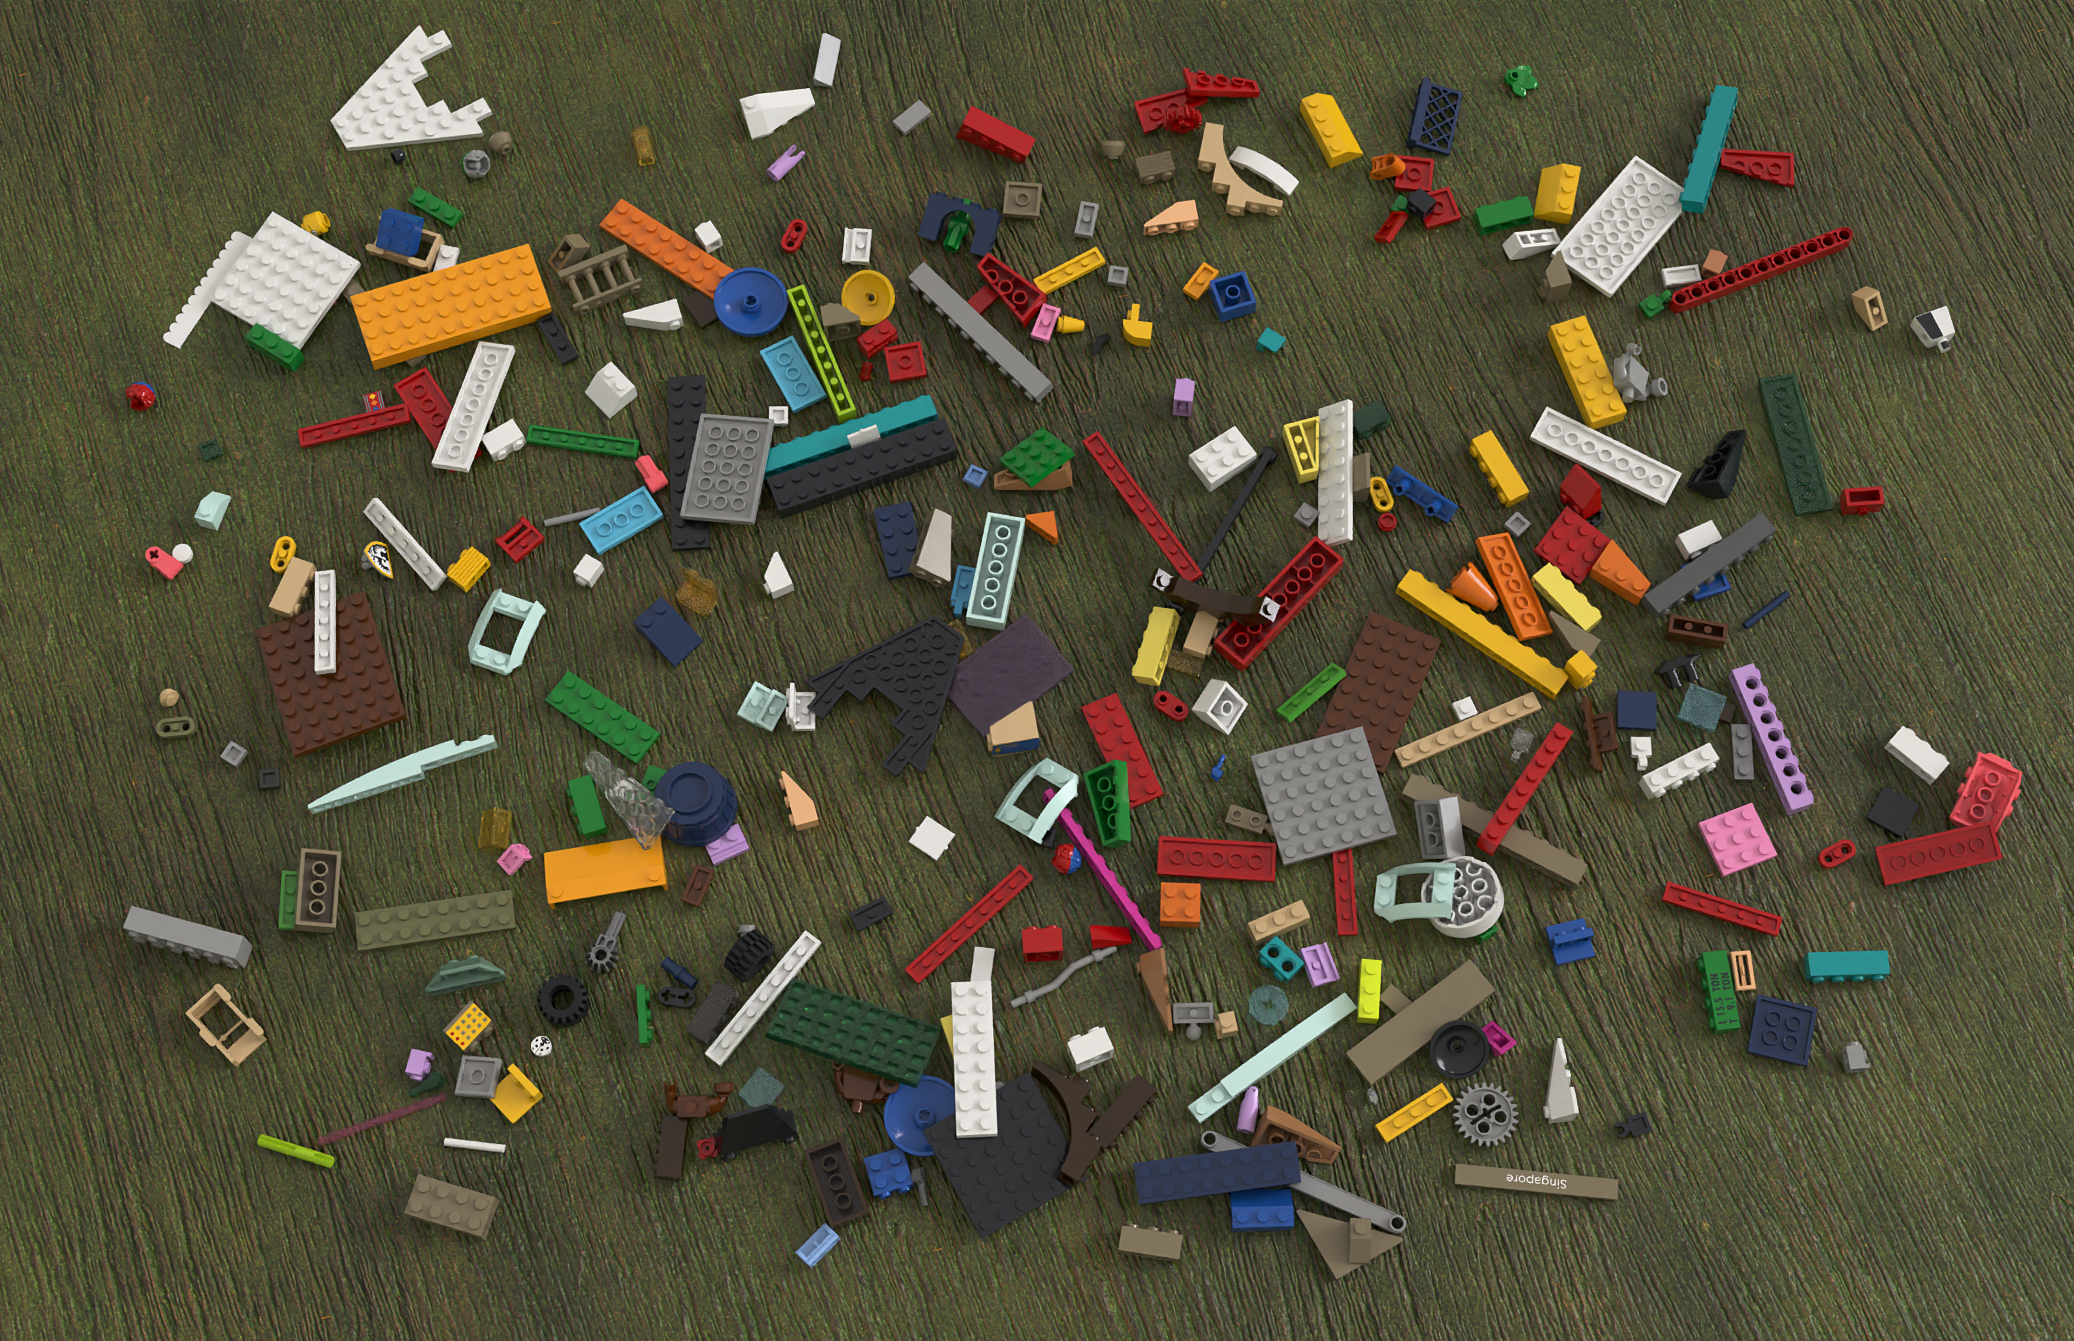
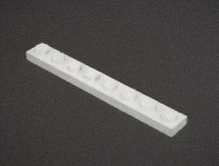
M805 930L705 1052V1055L721 1067L819 948L821 942Z

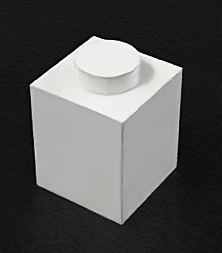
M711 221L701 223L695 229L696 238L706 253L709 254L723 246L722 238Z
M585 554L573 573L576 582L582 586L587 585L592 588L604 571L601 562Z

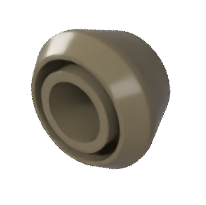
M499 131L493 134L489 139V148L498 154L509 153L512 148L510 133Z
M1103 140L1100 144L1103 154L1107 155V159H1118V156L1122 155L1125 143L1121 140Z

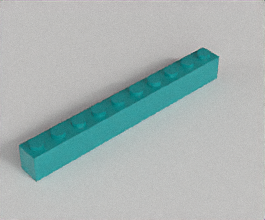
M922 395L915 400L901 402L895 407H886L881 409L880 412L868 413L862 418L850 419L844 424L832 425L824 431H815L809 436L797 437L791 442L775 445L769 449L763 481L767 480L768 477L852 449L847 435L858 432L860 429L876 424L880 437L883 439L938 420L931 396Z

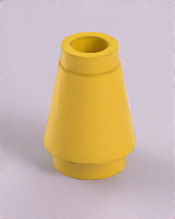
M1064 315L1057 318V332H1061V334L1083 332L1084 321Z

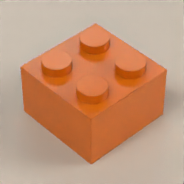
M1161 882L1159 927L1199 928L1201 884Z

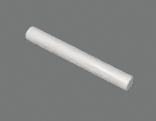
M452 1138L444 1139V1146L505 1152V1145Z

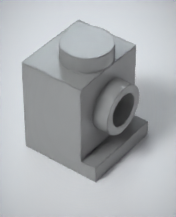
M1859 1042L1847 1043V1046L1841 1050L1846 1074L1866 1072L1870 1068V1063H1865L1867 1061L1866 1051L1863 1050L1862 1044H1859Z

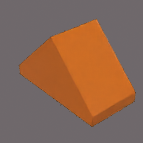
M1054 511L1028 514L1025 517V525L1054 545L1058 543Z

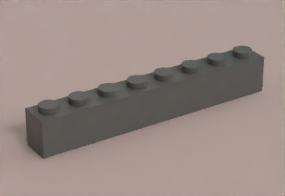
M1760 513L1645 594L1641 603L1654 619L1660 616L1662 618L1671 612L1672 607L1682 605L1686 601V597L1689 595L1695 596L1703 585L1709 586L1715 581L1716 576L1726 574L1730 570V566L1740 564L1745 559L1744 556L1754 554L1759 550L1761 544L1764 543L1766 545L1771 542L1777 529L1763 513Z

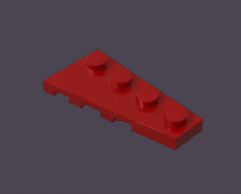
M1183 68L1182 75L1190 96L1259 97L1260 91L1255 80L1238 77L1228 79L1222 74L1211 76L1206 75L1205 71L1198 70V73L1190 72L1189 68Z
M1738 149L1722 150L1720 157L1721 169L1793 188L1794 153Z

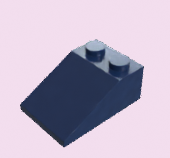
M662 597L657 599L633 621L636 631L674 667L703 642L675 609Z

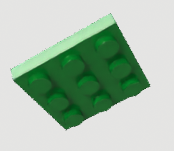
M1041 427L1000 457L999 461L1002 466L1032 488L1074 457L1075 454L1071 448Z

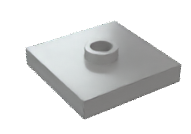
M463 1055L454 1094L456 1096L494 1099L502 1060L500 1058Z

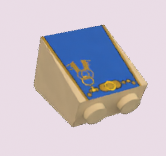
M1032 701L1027 702L990 726V733L987 734L988 751L993 752V757L1039 750V735Z

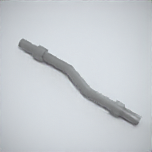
M1111 946L1102 950L1097 949L1092 951L1091 955L1069 964L1053 982L1034 991H1026L1023 993L1024 995L1011 1000L1012 1008L1026 1002L1029 1004L1036 1001L1035 998L1057 989L1075 970L1094 961L1097 963L1103 960V957L1116 952V947Z

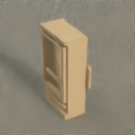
M422 229L421 240L433 244L426 261L376 247L377 238L374 244L366 245V250L371 256H378L431 273L436 263L440 246L444 245L442 235Z
M216 984L185 1014L200 1028V1036L211 1047L216 1045L231 1063L237 1067L267 1039L263 1036L264 1030L252 1018L247 1019L230 1001L231 995L220 984ZM222 999L241 1020L218 1040L199 1019ZM244 1022L250 1029L230 1048L226 1049L221 1042L225 1041Z

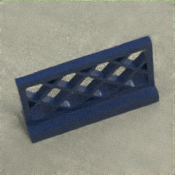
M1424 77L1418 87L1406 148L1413 149V147H1418L1449 156L1463 92L1430 83L1431 79ZM1431 89L1438 91L1440 96L1434 99L1430 93ZM1446 96H1457V100L1451 104ZM1443 98L1447 106L1441 109L1437 101ZM1433 104L1437 110L1432 114L1427 109V106ZM1448 109L1453 113V117L1450 119L1444 114V111ZM1438 114H1440V116L1444 120V122L1440 124H1437V122L1433 118ZM1428 119L1434 126L1430 129H1427L1424 125V121ZM1445 124L1450 129V132L1444 134L1440 128ZM1434 130H1437L1441 136L1436 140L1430 134ZM1426 135L1430 143H1422L1420 138ZM1443 140L1447 148H1440L1437 142Z

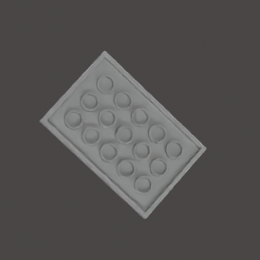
M701 413L680 513L682 519L755 525L775 423L773 419Z

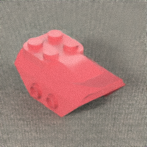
M1978 751L1972 767L1969 766L1964 774V777H1966L1965 783H1961L1957 790L1959 796L1949 818L1957 828L1993 821L1995 832H1997L2005 817H2009L2013 810V806H2011L2012 801H2016L2021 790L2018 787L2021 783L2022 771L2013 768L2011 762L1990 752L1983 754Z

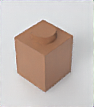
M1711 249L1700 275L1707 279L1719 275L1728 256L1724 255L1721 251Z

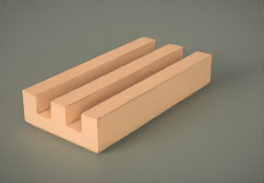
M1750 950L1730 952L1735 992L1755 991L1756 986ZM1743 955L1746 957L1750 985L1746 984ZM1735 956H1738L1742 986H1740Z

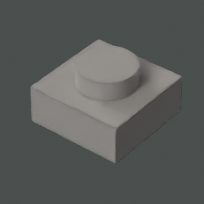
M1110 265L1107 285L1126 287L1128 268Z
M1304 502L1293 519L1309 529L1318 518L1320 512Z
M1516 512L1503 527L1518 539L1530 527L1531 523L1519 512Z
M231 741L220 757L238 768L249 752Z

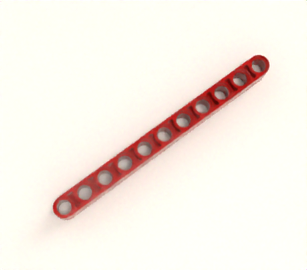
M1840 227L1680 289L1672 295L1669 308L1674 313H1682L1844 250L1851 242L1853 232L1848 227Z

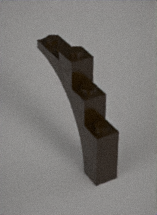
M1036 1060L1032 1066L1031 1075L1044 1084L1055 1096L1065 1114L1069 1129V1152L1060 1170L1058 1179L1076 1189L1099 1154L1102 1142L1098 1137L1087 1134L1097 1117V1113L1093 1108L1083 1105L1091 1092L1092 1084L1086 1078L1074 1075L1072 1080H1069L1065 1074L1057 1073L1048 1064L1040 1063Z

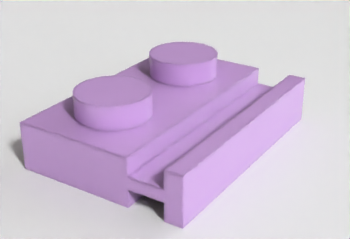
M738 823L731 826L718 840L705 845L714 866L750 850Z
M1326 942L1302 948L1298 951L1301 960L1304 962V968L1312 988L1336 982L1340 979Z

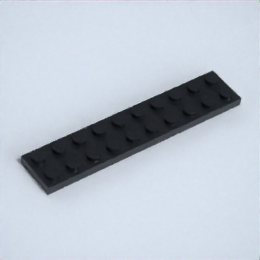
M705 375L668 377L672 551L709 550L710 521L682 519L680 517L701 413L706 414Z

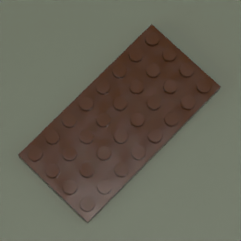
M1370 611L1345 668L1346 676L1339 681L1314 739L1363 726L1377 773L1384 775L1441 640Z

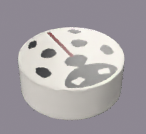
M538 1036L532 1041L531 1049L536 1056L545 1057L551 1052L552 1044L547 1037Z

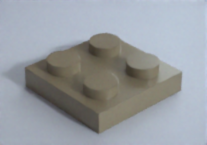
M1006 181L1003 217L1039 219L1042 184Z

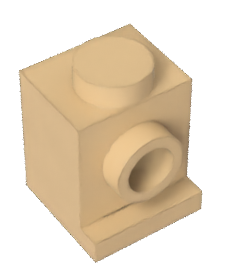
M1234 1011L1218 1014L1217 1019H1213L1217 1039L1237 1035L1238 1027Z

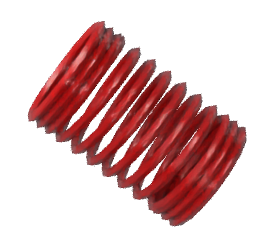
M862 363L859 375L860 380L865 382L870 380L873 368L871 363Z

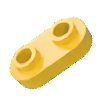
M1378 476L1371 478L1369 495L1373 505L1378 512L1387 513L1392 509L1394 503L1387 483ZM1378 486L1380 489L1375 490L1373 487ZM1384 502L1386 506H1381L1380 503Z
M283 536L276 542L270 560V565L276 573H285L292 556L294 557L296 544L291 537ZM285 546H290L289 549L284 550ZM280 563H284L282 567H278Z

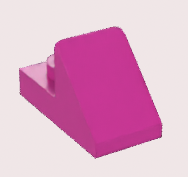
M1491 1021L1482 1028L1495 1058L1517 1044L1494 1021Z

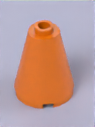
M1469 561L1467 563L1469 567L1466 568L1464 566L1451 580L1452 587L1449 588L1447 586L1445 591L1485 612L1489 610L1494 611L1499 605L1497 601L1499 597L1473 563Z

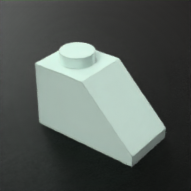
M212 491L202 499L194 516L198 524L202 527L218 531L231 497Z

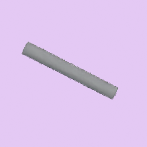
M597 507L544 520L545 527L591 517L598 513L600 508Z

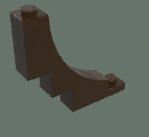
M1160 568L1154 570L1148 585L1190 613L1205 611L1218 620L1233 618L1246 627L1273 623L1280 607L1279 604L1266 596L1247 597L1223 593L1198 585L1180 576L1172 577Z

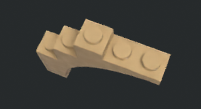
M1206 122L1198 159V169L1205 172H1214L1212 191L1219 194H1229L1226 213L1233 216H1244V211L1249 210L1253 213L1262 212L1271 216H1281L1282 200L1265 196L1249 187L1231 167L1223 145L1224 125Z

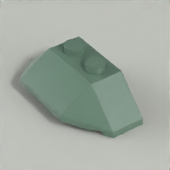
M475 955L469 956L463 961L451 960L447 964L441 965L425 988V991L429 997L500 982L508 980L503 970L484 958Z

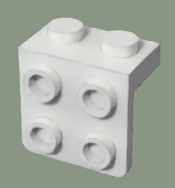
M790 683V688L786 690V699L789 706L786 707L787 724L791 725L792 731H815L816 715L809 711L807 706L816 697V692H796L795 683Z

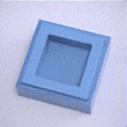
M971 464L963 478V482L980 490L988 475V471Z

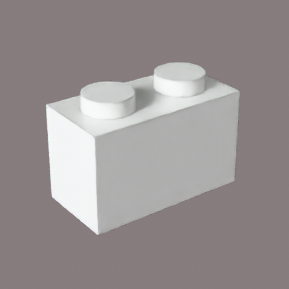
M513 419L486 433L481 438L484 447L494 462L504 459L509 453L521 449L526 444L524 435Z
M1710 520L1679 534L1675 543L1686 561L1691 558L1695 560L1702 553H1705L1721 542L1722 537L1713 521Z

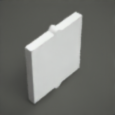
M876 424L847 435L852 449L881 439Z
M927 816L922 824L916 827V832L909 840V843L937 861L944 850L948 849V845L955 834Z

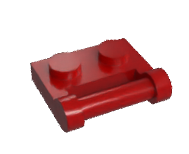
M522 516L516 525L503 536H498L494 541L517 564L539 546L545 538ZM524 527L527 528L508 545L506 544V542L510 540L515 534H517L521 529H523Z

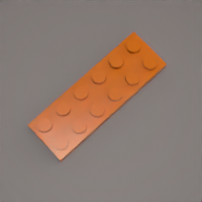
M1509 532L1477 538L1475 540L1476 545L1519 641L1552 634L1553 630Z

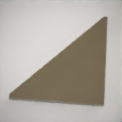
M1300 1209L1296 1210L1297 1216L1336 1280L1365 1264L1348 1263L1347 1222ZM1371 1229L1370 1261L1403 1242V1238Z

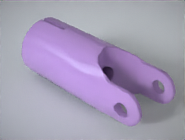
M792 145L766 170L768 175L778 182L804 157L805 152L801 151L797 156L790 157L796 150V145Z
M1251 1086L1246 1091L1245 1098L1241 1103L1237 1124L1238 1132L1254 1134L1259 1107L1257 1099L1258 1089L1255 1086Z

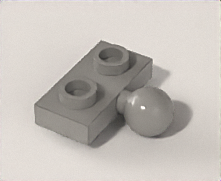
M1213 1002L1173 1003V1023H1189L1186 1029L1187 1038L1193 1041L1198 1040L1201 1037L1202 1031L1197 1026V1023H1214Z

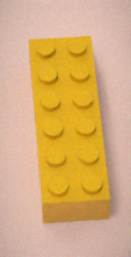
M1585 315L1550 326L1547 334L1585 425L1595 430L1623 421L1627 412L1618 390L1614 386L1612 376Z

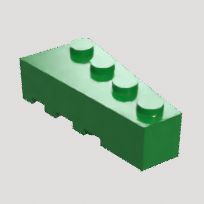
M1115 759L1083 773L1102 844L1104 847L1118 848L1131 842L1127 762Z

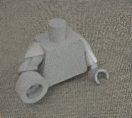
M1629 343L1626 347L1627 353L1614 359V386L1623 395L1622 400L1626 403H1631L1633 400L1647 401L1646 397L1650 396V394L1656 397L1667 395V384L1661 377L1654 379L1652 384L1646 387L1649 373L1632 356V354L1639 355L1641 347L1637 346V344Z

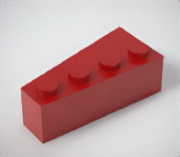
M971 106L956 138L1023 164L1036 140L974 106Z
M989 252L977 265L979 275L1025 329L1041 310L1043 303L1046 304V294Z

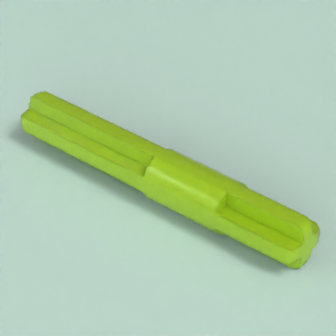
M261 1134L257 1141L259 1146L331 1168L335 1161L333 1156Z

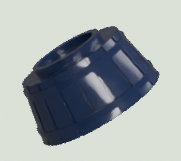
M684 762L670 768L661 777L655 789L654 815L657 826L666 838L678 845L699 847L715 842L730 829L736 818L738 802L734 789L723 775L705 763Z

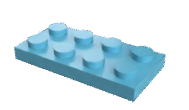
M793 335L760 351L761 357L793 413L827 398L824 389Z
M642 486L582 521L579 525L598 555H601L661 520L664 516L645 486Z

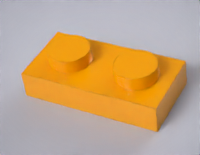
M1203 262L1185 285L1183 292L1199 301L1209 288V281L1216 279L1219 271Z

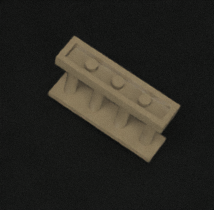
M626 244L557 271L562 285L569 284L577 303L573 304L576 316L586 314L594 308L629 294H636L644 289L641 277L635 279L627 263V260L631 258ZM616 264L621 265L628 281L620 286L617 285L610 270V267ZM598 271L604 272L611 288L603 293L600 292L593 277V273ZM583 277L587 279L594 295L585 300L576 284V280Z

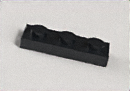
M553 312L536 320L563 366L579 358L577 351Z

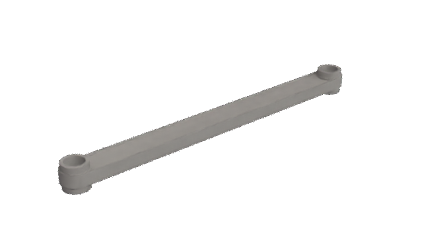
M1214 1131L1204 1132L1200 1140L1202 1147L1210 1152L1247 1148V1146ZM1211 1136L1215 1139V1143L1208 1145L1205 1143L1204 1138ZM1300 1171L1301 1183L1286 1185L1357 1218H1371V1224L1390 1233L1400 1234L1406 1228V1221L1401 1215L1303 1171ZM1393 1220L1400 1221L1402 1228H1393L1391 1222Z

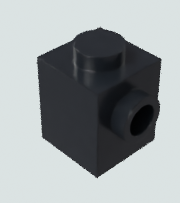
M1419 188L1416 192H1411L1407 197L1406 209L1411 215L1417 216L1420 220L1424 221L1435 209L1436 200Z

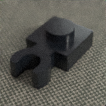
M1646 1112L1627 1117L1625 1119L1627 1124L1619 1122L1613 1126L1614 1129L1621 1128L1623 1130V1134H1619L1617 1139L1625 1138L1628 1133L1631 1134L1632 1138L1652 1132Z

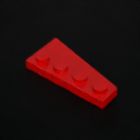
M1185 88L1135 101L1134 108L1145 136L1163 126V116L1166 115V112L1171 113V109L1177 110L1178 107L1196 109L1206 104L1208 98L1207 96H1190L1188 89Z

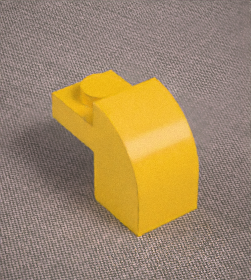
M1132 304V310H1128L1127 320L1123 319L1124 337L1133 345L1150 347L1152 322L1138 321L1140 304Z

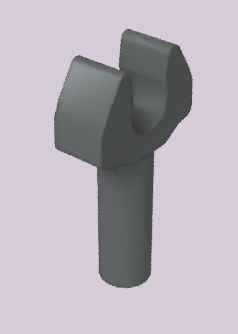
M924 1167L912 1169V1182L917 1184L920 1206L928 1205L925 1182L928 1179L927 1172Z

